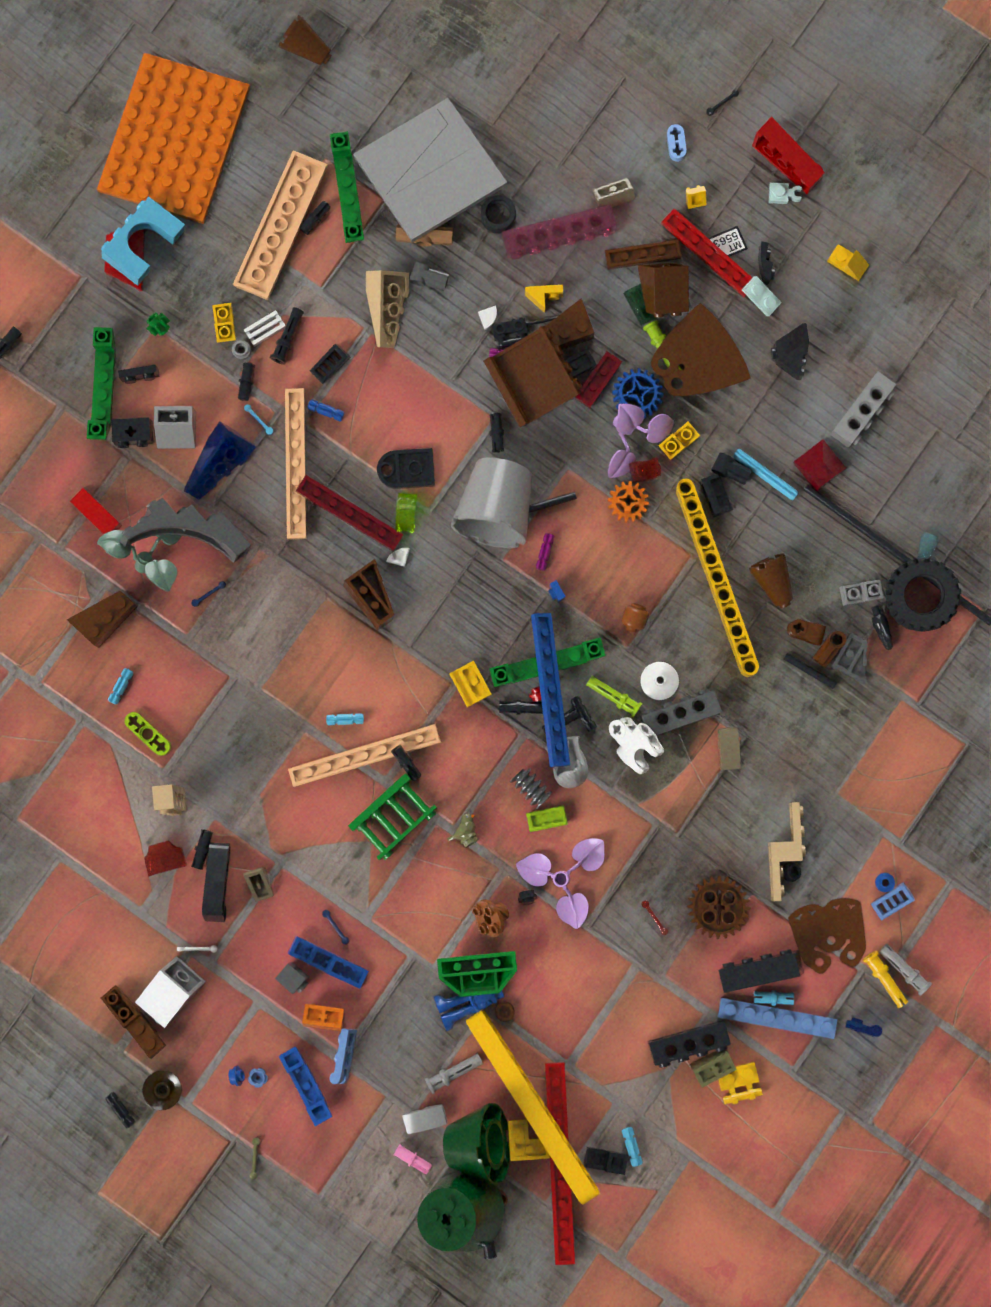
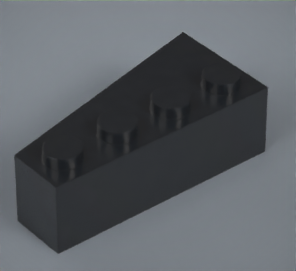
M787 949L773 956L772 953L761 955V958L753 960V957L741 960L742 963L734 964V962L722 964L723 968H720L718 971L724 993L802 976L804 969L799 950L791 951V949Z

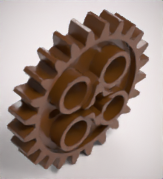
M710 876L709 883L703 879V886L696 884L698 890H691L694 897H688L692 904L687 905V907L691 908L692 911L687 913V915L694 917L690 922H697L696 930L703 928L701 931L702 935L708 931L709 938L715 934L716 939H719L720 934H723V937L726 939L728 932L734 936V929L741 931L739 924L746 925L743 917L748 918L749 915L745 913V910H750L751 908L745 906V903H748L750 900L743 898L747 892H740L742 885L735 887V880L728 883L729 877H725L724 881H722L721 876H717L715 881ZM717 890L721 891L720 905L723 906V909L719 911V925L716 924L717 910L714 909V905L718 904ZM706 892H712L714 895V900L710 903L704 900ZM727 892L733 895L731 903H726L723 899ZM707 911L713 913L714 917L711 922L704 920L703 916ZM726 912H730L733 915V920L730 923H726L723 920V915Z

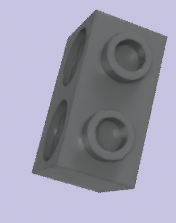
M293 962L288 963L275 978L292 994L302 992L309 984L307 982L309 976Z

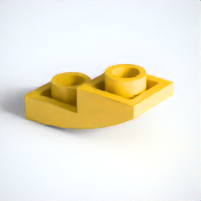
M232 303L212 305L217 343L236 340Z
M688 421L658 446L672 460L701 435Z

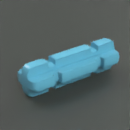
M127 668L123 669L121 678H118L112 690L114 692L108 698L109 702L116 705L119 703L120 695H123L129 684L128 680L132 678L133 671Z
M362 713L355 715H327L326 723L327 725L363 724L364 715Z
M626 1127L622 1129L623 1138H626L624 1141L628 1155L631 1156L630 1162L634 1167L639 1166L643 1161L641 1156L638 1155L640 1151L636 1137L633 1138V1135H635L633 1128Z

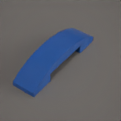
M295 1046L279 1055L287 1074L289 1073L306 1106L314 1126L333 1117L312 1072L298 1048Z

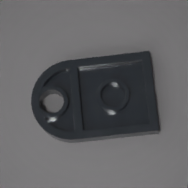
M433 448L393 450L385 453L377 464V474L380 481L392 489L435 487ZM384 466L392 468V472L389 475L382 474L381 469Z

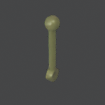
M258 1137L252 1140L254 1150L252 1172L249 1175L252 1180L257 1178V1149L260 1143Z

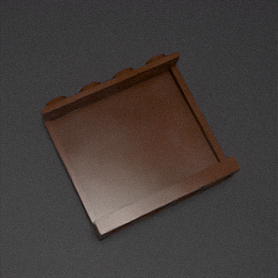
M540 326L538 330L493 357L483 360L519 427L528 425L582 393L580 382L577 378L574 379L571 374L573 370L567 361L565 362L561 356L563 355L562 349L558 344L555 345L552 339L554 338L552 331L545 326Z

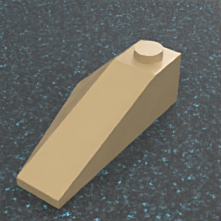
M382 270L366 271V294L377 347H395L400 328L398 324L399 318L404 312V299L408 297L409 273Z

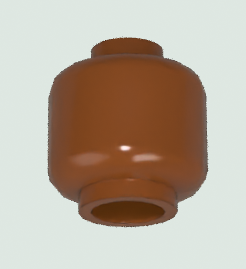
M631 603V606L625 607L621 622L626 626V630L637 633V630L645 628L649 613L646 611L645 606Z

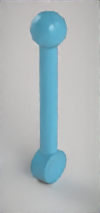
M246 404L244 410L249 412L266 429L268 435H272L273 429L268 427L256 415L249 404Z

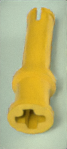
M874 951L867 955L863 962L869 965L873 971L872 975L880 980L897 1005V1008L903 1006L902 1003L907 1004L908 1000L888 973V966L883 964L878 956V951Z

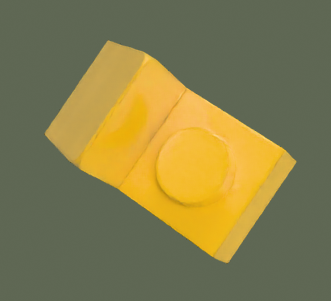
M839 244L827 260V262L857 281L861 279L869 266L859 251L856 250L853 254Z
M563 285L525 287V296L545 312V298H548V300H558L559 297H563Z

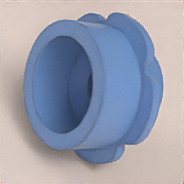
M262 1068L252 1069L248 1077L249 1083L257 1088L262 1087L268 1080L265 1070Z

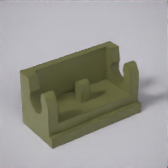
M727 1050L714 1051L690 1064L702 1088L737 1070Z

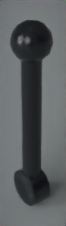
M733 90L732 94H730L724 100L719 102L713 108H708L706 110V114L708 116H712L716 109H718L724 103L729 101L731 98L737 97L739 95V91Z

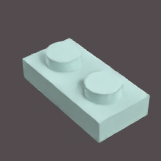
M753 276L742 289L766 316H770L782 303L757 276Z

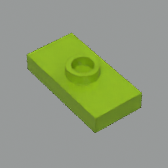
M564 805L526 813L530 832L568 825Z

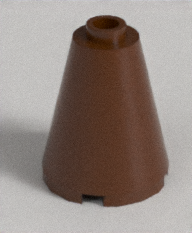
M298 15V21L294 19L283 35V38H285L284 43L280 42L279 47L320 66L323 63L326 65L332 57L330 54L331 49L305 19Z
M784 553L775 555L776 559L765 558L753 564L749 570L776 607L785 608L791 605L790 601L793 600L786 556Z

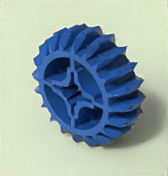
M640 368L637 369V373L630 369V375L624 372V378L618 377L617 381L619 383H614V388L617 390L612 391V395L616 396L613 398V402H619L616 408L618 409L619 404H628V401H633L643 410L644 419L646 418V412L652 416V410L657 411V405L662 404V400L659 398H662L664 393L659 391L663 389V386H656L660 380H653L654 373L648 376V370H645L644 374H642ZM639 381H643L649 386L643 387L639 384ZM632 382V390L623 395L622 390L625 385ZM635 389L638 391V393H641L640 399L637 396V394H635ZM653 393V400L644 406V398Z

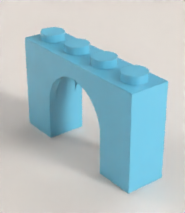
M150 197L138 204L137 211L126 218V224L122 228H117L113 234L114 238L110 242L106 241L101 248L102 259L137 286L150 272V265L131 251L128 245L130 236L138 230L149 229L155 231L173 245L185 229L184 223Z

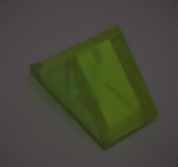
M398 493L395 530L415 532L417 494Z

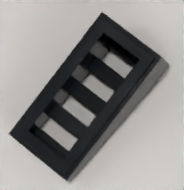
M334 344L312 367L310 372L324 384L351 357L338 344ZM337 352L342 358L339 359L334 353ZM330 357L337 363L336 365L329 360ZM324 363L331 368L330 371L323 365ZM321 368L326 375L323 376L317 369Z

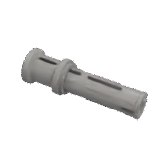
M885 944L878 953L905 977V982L907 984L910 983L920 996L932 985L930 981L927 982L919 974L920 971L918 969L916 970L909 966L888 944Z
M476 1053L446 1071L440 1070L435 1076L425 1078V1081L431 1093L435 1094L436 1090L445 1085L448 1087L452 1080L483 1065L479 1054Z

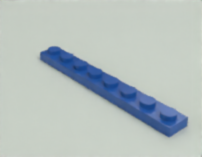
M535 613L531 615L549 765L550 767L569 766L570 758L551 613Z

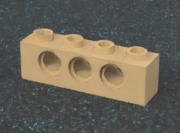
M176 785L152 786L155 811H160V814L170 816L182 815V811H187L184 787Z

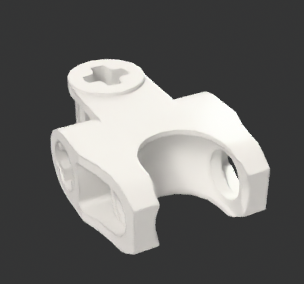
M629 717L614 720L610 723L609 732L620 744L617 749L618 756L635 772L643 774L649 770V765L643 755L644 749L654 757L661 756L664 753V748L656 734L646 724L639 723L636 725Z

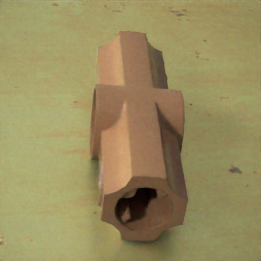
M397 224L396 242L415 243L424 247L432 246V244L452 245L453 228L437 227L416 241L411 242L401 225Z

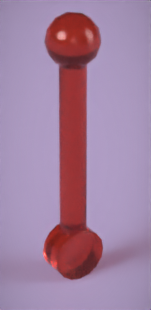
M646 900L642 901V907L647 909L661 929V934L667 935L668 929L662 926L649 907V902Z

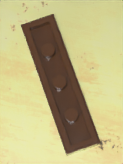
M679 239L605 250L607 270L682 259Z

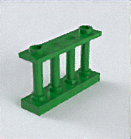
M406 773L348 825L354 832L356 830L361 831L380 851V854L377 856L378 860L382 858L384 860L388 859L394 853L392 849L425 819L429 821L436 815L435 810L437 807L433 805L429 808L410 787L409 781L411 779ZM398 791L405 792L424 813L417 821H414L395 800L396 797L394 795ZM385 803L390 805L409 825V828L402 834L381 813L382 810L380 808ZM371 816L373 819L376 818L395 839L387 848L367 827L366 821Z

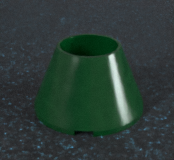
M488 1103L452 1122L446 1127L443 1136V1153L447 1165L451 1169L490 1185H498L499 1182H503L510 1165L509 1141H507L506 1136L508 1124L506 1116L498 1104Z

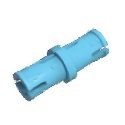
M776 990L771 992L754 991L753 996L762 997L753 998L755 1004L769 1003L771 1006H776V1004L794 1005V1000L786 999L794 998L793 992L781 993L776 992Z

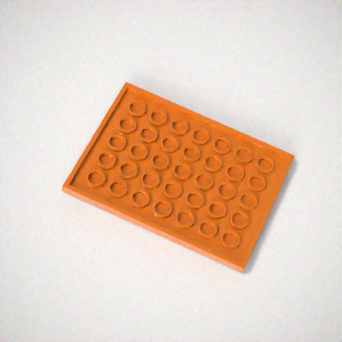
M144 53L97 191L136 204L150 197L172 215L204 224L250 90V85Z

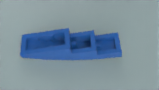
M295 936L288 951L289 955L359 989L369 972L298 936Z

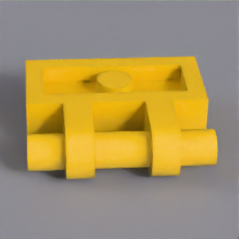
M755 1062L735 1066L737 1070L718 1079L720 1090H729L730 1094L723 1097L724 1105L729 1103L738 1104V1101L745 1099L754 1100L756 1097L763 1095L761 1088L753 1089L752 1086L753 1083L759 1082ZM746 1085L747 1091L736 1093L735 1088Z

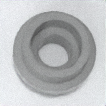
M240 340L233 344L232 353L237 359H246L251 353V347L246 341ZM240 348H245L243 353L238 352Z

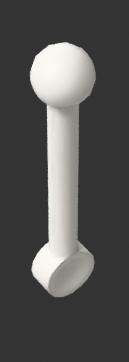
M216 945L211 947H177V951H211L215 953L218 950Z

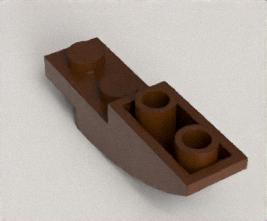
M117 985L101 997V1000L122 1027L128 1030L148 1058L152 1059L166 1047V1044L156 1033L157 1030Z

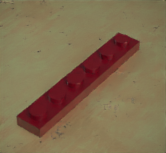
M307 475L304 476L296 489V493L391 551L395 550L403 537V534Z

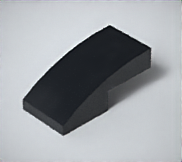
M587 1147L584 1167L625 1175L628 1155Z

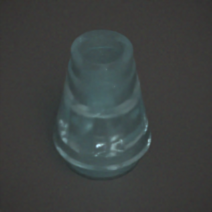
M926 532L923 533V536H920L917 558L929 559L939 543L937 541L938 536Z

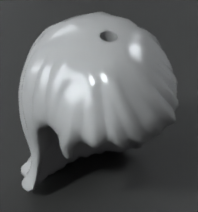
M579 736L567 737L570 765L553 768L555 780L565 788L578 787L588 777L589 769L586 758L580 749Z

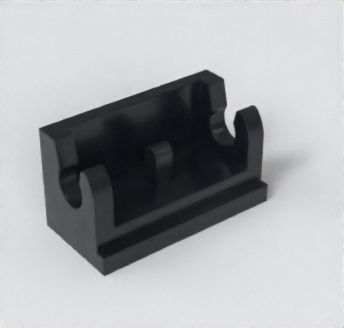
M719 473L701 479L700 485L712 516L716 517L733 511Z

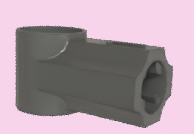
M415 262L409 281L417 286L423 287L426 285L444 291L448 283L449 274L433 270L426 264Z

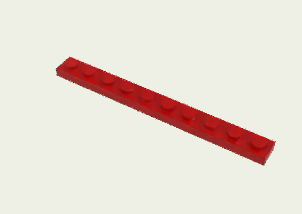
M565 1062L545 1063L547 1109L569 1142ZM550 1156L555 1265L575 1264L571 1188Z

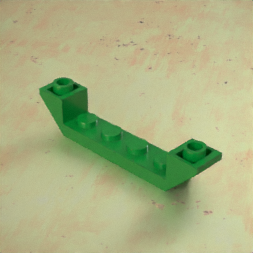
M348 131L329 134L336 171L345 242L363 241L364 232Z
M94 327L92 346L96 351L91 420H88L87 439L106 440L111 428L116 349L113 328Z
M601 637L556 651L558 671L605 657ZM536 657L509 665L507 663L489 668L494 687L539 677Z

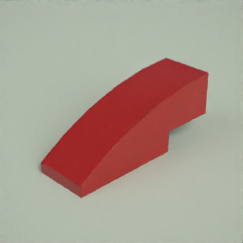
M84 488L70 500L103 534L119 530L122 527Z

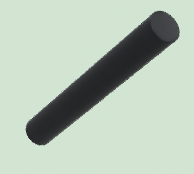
M572 492L531 504L529 506V513L577 499L576 494Z
M788 653L785 655L783 660L833 689L837 682Z

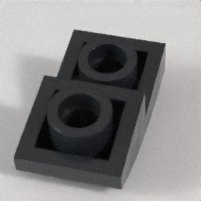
M761 241L758 253L759 271L763 283L768 285L770 280H774L775 269L772 268L773 262L769 261L771 249H768L769 242Z

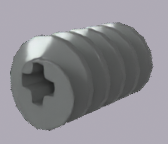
M530 768L522 769L510 780V783L517 781L515 788L522 787L520 794L527 792L525 799L532 798L530 805L538 804L537 810L549 799L552 792H544L547 788L546 785L539 787L541 780L534 781L536 774L529 776Z

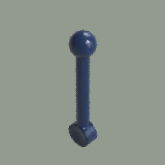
M221 581L218 586L199 599H193L191 602L192 606L198 607L202 600L220 588H225L226 583Z
M324 910L322 912L323 917L329 920L341 937L342 943L348 944L349 938L343 935L333 921L330 911Z

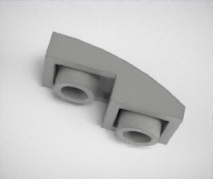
M880 580L839 587L843 606L884 598Z
M443 1104L428 1106L423 1110L406 1112L402 1115L407 1134L433 1129L448 1123Z

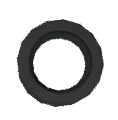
M491 196L485 200L481 208L482 224L492 233L500 234L507 232L512 228L516 220L515 205L506 196ZM497 204L506 206L510 214L507 222L499 225L490 222L487 213L491 206Z

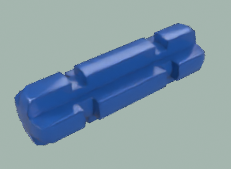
M315 400L309 401V410L317 411L321 415L329 418L334 417L335 420L342 421L344 417L342 410H335L334 407L323 403L319 404Z

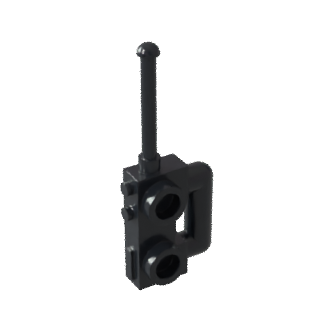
M557 316L530 322L520 317L517 320L512 319V321L493 324L494 340L498 341L500 348L509 347L526 337L525 335L528 334L527 327H530V325L549 322ZM517 333L518 337L505 340L504 335Z

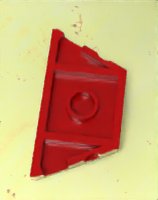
M145 229L134 232L128 240L131 251L143 261ZM114 232L106 235V241L110 242L114 238ZM105 261L104 272L107 275L119 279L138 291H143V280L137 286Z

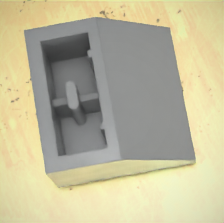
M154 406V429L157 448H196V411L193 406Z

